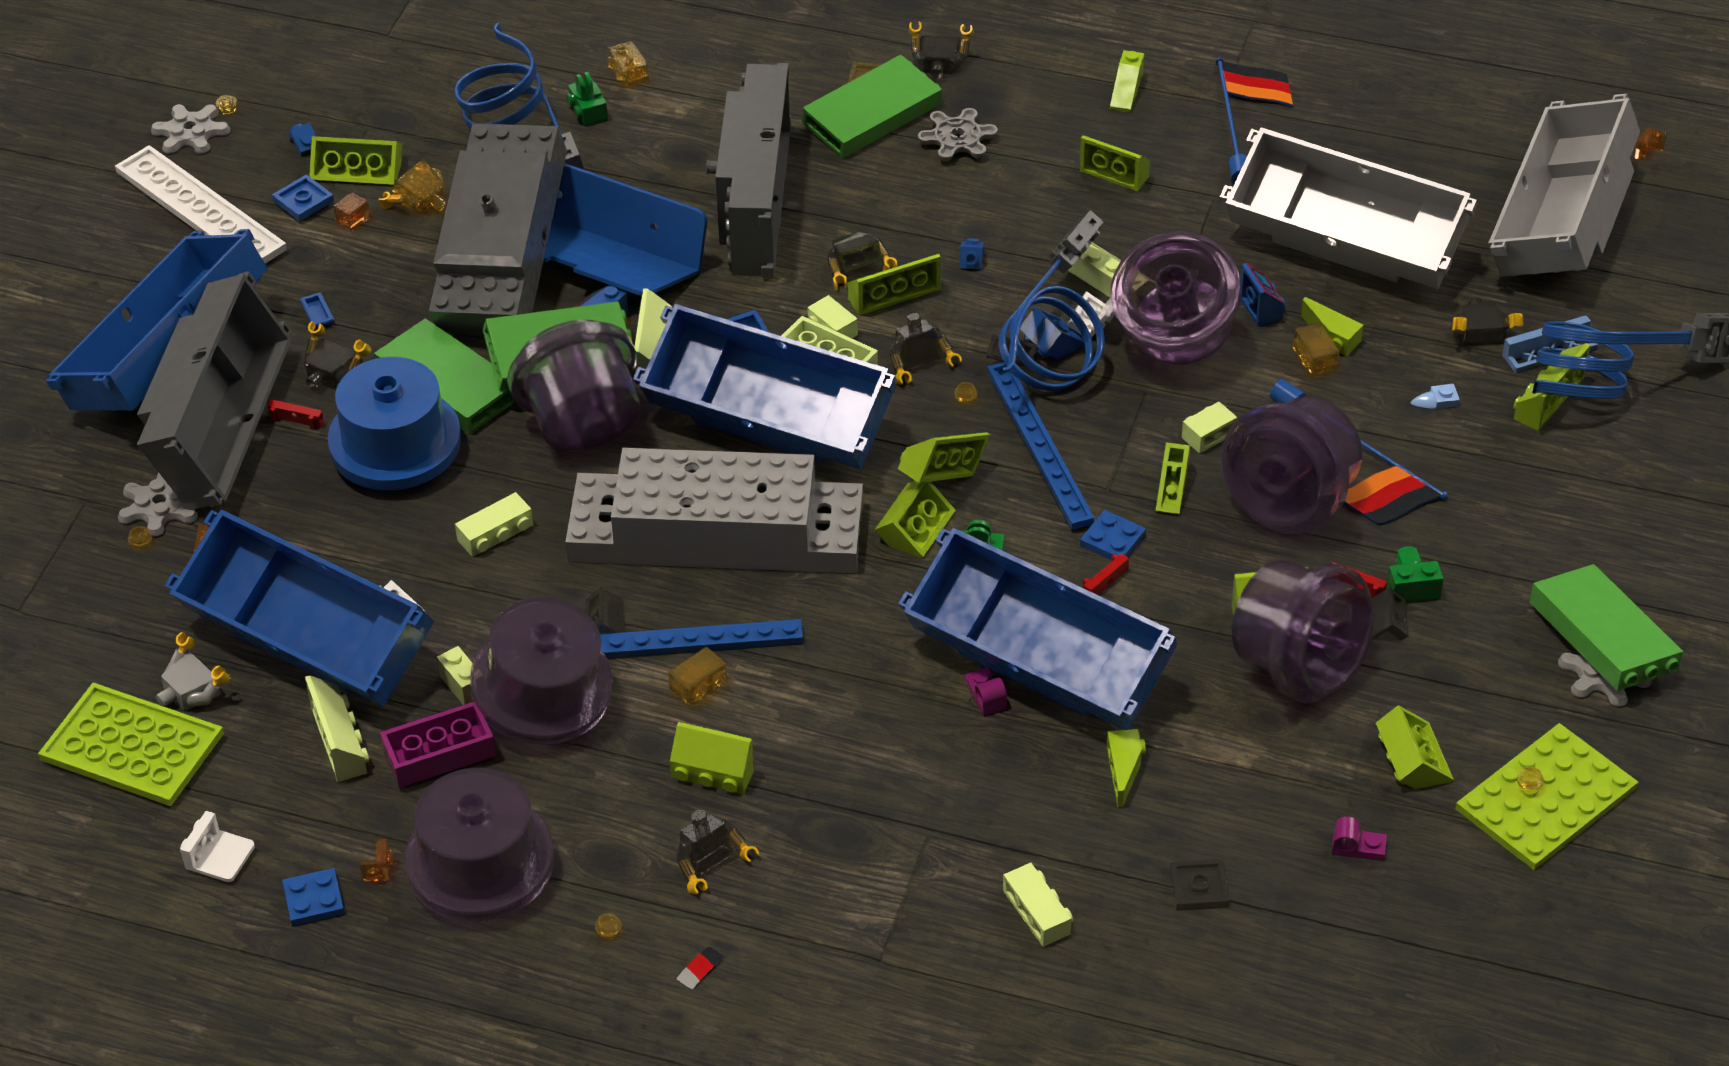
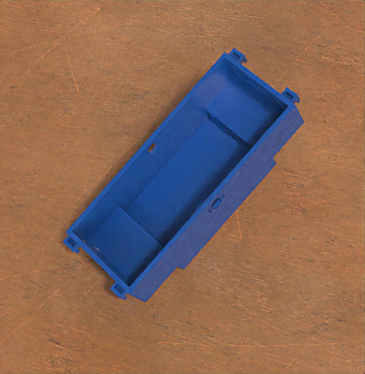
M240 229L236 234L207 236H205L203 231H193L189 236H185L48 375L49 378L46 380V383L50 389L59 392L69 410L132 411L138 408L140 402L145 398L179 318L195 313L207 283L237 276L248 271L257 282L268 269L252 242L255 238L250 229ZM124 307L130 315L129 321H125L122 316V309Z
M675 304L673 308L665 305L660 317L662 322L666 324L647 368L638 367L633 377L635 384L639 385L649 403L689 415L697 424L792 454L814 455V461L822 463L823 458L860 470L862 469L896 388L895 383L897 379L895 375L890 374L888 368Z
M222 509L219 513L211 510L204 521L209 530L180 576L172 573L164 585L170 590L169 594L189 611L227 629L234 636L319 679L337 684L339 689L349 694L353 692L384 708L435 621L418 604Z
M942 528L935 540L941 547L940 551L914 595L905 591L898 603L914 629L956 648L961 656L1087 717L1089 714H1092L1123 730H1130L1177 647V639L1172 635L1170 629L960 530L952 528L950 532Z

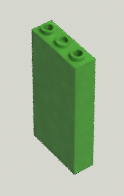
M899 55L803 107L802 123L841 158H845L941 105L942 89L938 84L929 79L924 72L916 68L911 61Z
M619 301L486 319L483 334L499 390L632 372L635 365L634 349L631 345L632 335L631 331L626 328V315L624 310H621Z
M426 318L374 353L375 359L403 357L427 366L438 380L441 398L453 408L458 417L460 428L469 435L521 398L519 387L499 390L492 363Z
M1594 564L1533 583L1529 602L1617 691L1679 671L1683 650Z

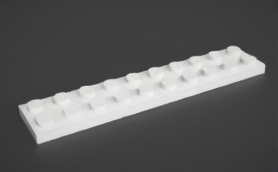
M150 145L115 165L116 172L196 231H203L205 236L236 234L240 229H250L255 238L252 242L264 263L287 250L286 243Z

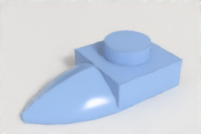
M1454 384L1431 386L1429 392L1417 396L1410 404L1425 409L1458 407L1460 399Z

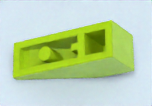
M1123 50L1112 94L1111 110L1131 113L1143 75L1144 53Z
M1307 297L1303 299L1301 317L1328 348L1348 356L1362 340L1363 324Z
M1166 442L1156 512L1180 515L1189 465L1190 445Z
M1138 729L1108 731L1107 752L1117 807H1123L1141 766V755L1146 754L1145 740L1140 739Z

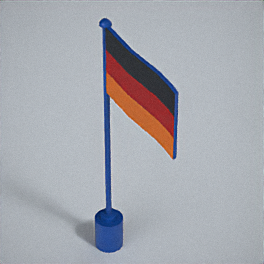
M1218 58L1216 59V64L1219 67L1235 155L1228 160L1230 178L1234 185L1247 156L1239 154L1228 94L1246 99L1276 102L1293 107L1286 73L1271 69L1241 66Z
M1280 379L1273 386L1270 398L1292 413L1305 409L1394 466L1370 476L1350 489L1333 494L1335 498L1378 526L1397 520L1418 506L1439 498L1445 500L1448 497L1446 491L1442 492L1307 406L1306 393L1286 380Z

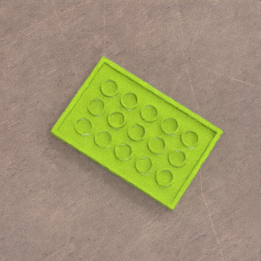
M92 683L39 751L38 756L41 761L172 806L223 736L224 731L223 727Z
M1559 723L1456 802L1455 809L1531 869L1536 870L1636 790L1638 781Z

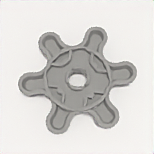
M212 104L205 106L198 112H189L183 105H175L171 112L172 120L155 122L151 128L152 135L168 137L162 147L163 152L166 154H173L184 146H191L196 153L205 154L211 149L207 142L209 138L226 136L231 132L227 123L212 121L219 115L218 109Z
M973 108L964 109L958 117H948L941 111H935L930 114V120L936 128L919 132L918 139L923 145H939L941 148L938 150V155L942 161H950L954 154L958 152H967L974 158H982L986 152V147L979 141L994 138L998 128L993 124H977L975 119L978 113Z
M159 472L157 478L152 480L148 486H141L131 482L127 483L124 487V497L133 500L134 503L120 510L118 515L119 522L128 525L135 521H145L148 524L147 534L151 537L161 536L165 531V525L170 521L178 520L184 524H192L198 519L197 512L194 509L188 510ZM164 500H166L165 502H159V503H157V504L154 503V501H155V502H158V501H164Z
M1564 653L1558 659V665L1561 669L1575 672L1579 676V680L1571 686V693L1575 697L1585 698L1590 693L1598 691L1607 695L1610 704L1613 706L1622 707L1627 704L1628 698L1624 689L1617 691L1582 655ZM1652 680L1634 686L1646 688L1651 685Z

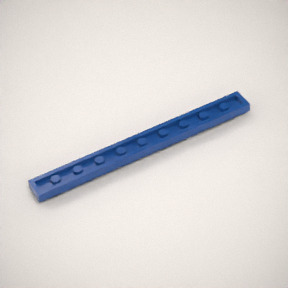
M1005 362L987 366V373L1071 530L1092 525L1094 523V516L1019 378L1011 371L998 375V371L1001 368L1007 367Z
M801 619L559 637L554 638L556 663L803 644Z

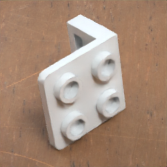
M1122 286L1116 290L1106 303H1103L1087 291L1082 296L1096 311L1103 328L1106 325L1104 322L1107 321L1109 323L1116 313L1114 307L1117 308L1124 298L1121 295L1124 290ZM1077 305L1075 311L1085 322L1092 338L1096 333L1094 326L1085 311ZM1070 318L1067 326L1081 334Z
M205 811L201 819L195 822L189 837L182 842L180 853L185 869L225 882H232L252 853L255 845L250 839L219 830L215 813Z

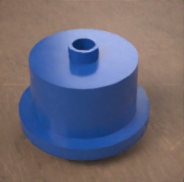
M403 357L377 358L356 366L338 384L335 393L337 415L329 428L328 446L335 468L346 479L357 485L376 490L408 489L434 479L444 472L455 460L461 445L459 420L453 408L441 398L438 380L427 366Z

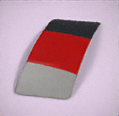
M707 947L688 964L677 977V980L690 989H694L700 980L725 957L713 948Z

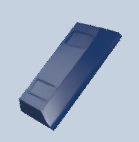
M321 292L299 299L310 322L313 321L316 324V330L319 328L320 323L327 327L335 322Z

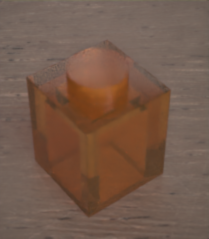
M353 192L333 206L336 223L350 231H353L370 218L368 201Z

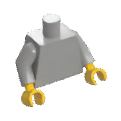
M181 632L176 637V643L180 647L175 650L170 663L161 676L164 690L156 695V699L163 707L175 702L182 710H189L196 706L208 705L213 698L221 695L220 684H227L230 681V676L221 666L214 667L211 672L191 652L186 653V650H190L195 646V640Z

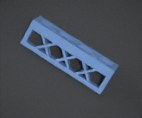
M1586 315L1565 321L1589 327L1591 323ZM1543 328L1505 339L1502 356L1514 372L1519 373L1544 365L1536 361L1537 356L1534 355L1539 349L1555 348L1558 346L1569 349L1580 344L1575 343V341L1543 336ZM1587 343L1591 345L1590 351L1597 349V343ZM1522 358L1528 361L1518 364L1515 359Z

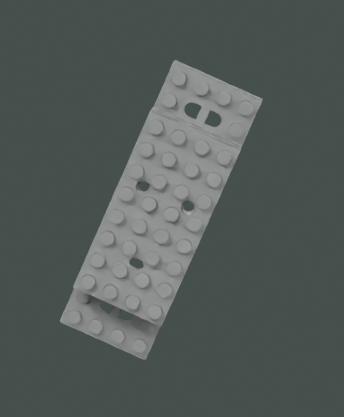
M622 448L618 474L577 473L565 542L568 562L857 573L858 536L860 535V521H862L863 484L815 482L814 455ZM607 498L614 499L613 505H602V502ZM826 506L831 509V514L817 513V510L820 507ZM600 515H611V521L601 522L599 520ZM816 523L830 524V527L825 531H819L816 529Z

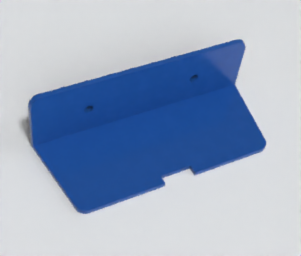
M564 163L543 261L553 260L573 267V272L637 295L642 296L643 289H649L653 293H657L701 273L708 222L707 216L698 208Z

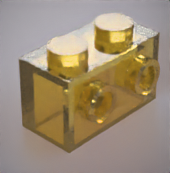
M632 41L609 47V57H607L609 68L614 69L617 80L622 81L626 88L649 81L648 64Z
M1321 322L1295 329L1294 339H1292L1293 349L1299 353L1304 367H1307L1312 375L1338 369L1339 350Z
M705 647L668 672L669 688L685 703L691 705L695 701L702 699L714 688L721 686L727 680L726 663L709 648Z

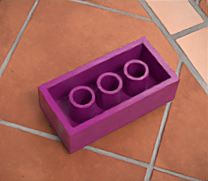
M477 701L380 732L383 753L399 788L496 756L493 735Z

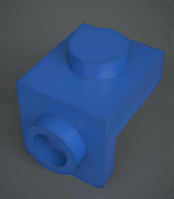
M300 123L291 128L288 138L294 142L299 154L303 155L311 151L312 136L316 135L310 123L304 125Z
M968 238L966 242H961L960 268H982L984 242H979V239Z

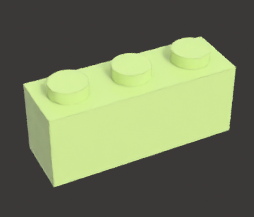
M515 492L455 523L457 541L474 557L533 526L531 508Z
M1028 863L1003 875L1004 893L1043 947L1071 935L1072 914L1068 908H1064L1061 905L1056 891L1048 887L1045 877L1040 870L1037 871L1032 863Z

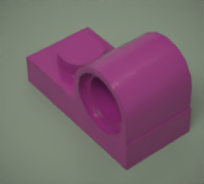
M989 668L965 674V682L983 716L1007 710V694L1001 678L994 679Z
M1341 817L1336 821L1332 855L1384 861L1387 834L1360 831V822L1353 817Z

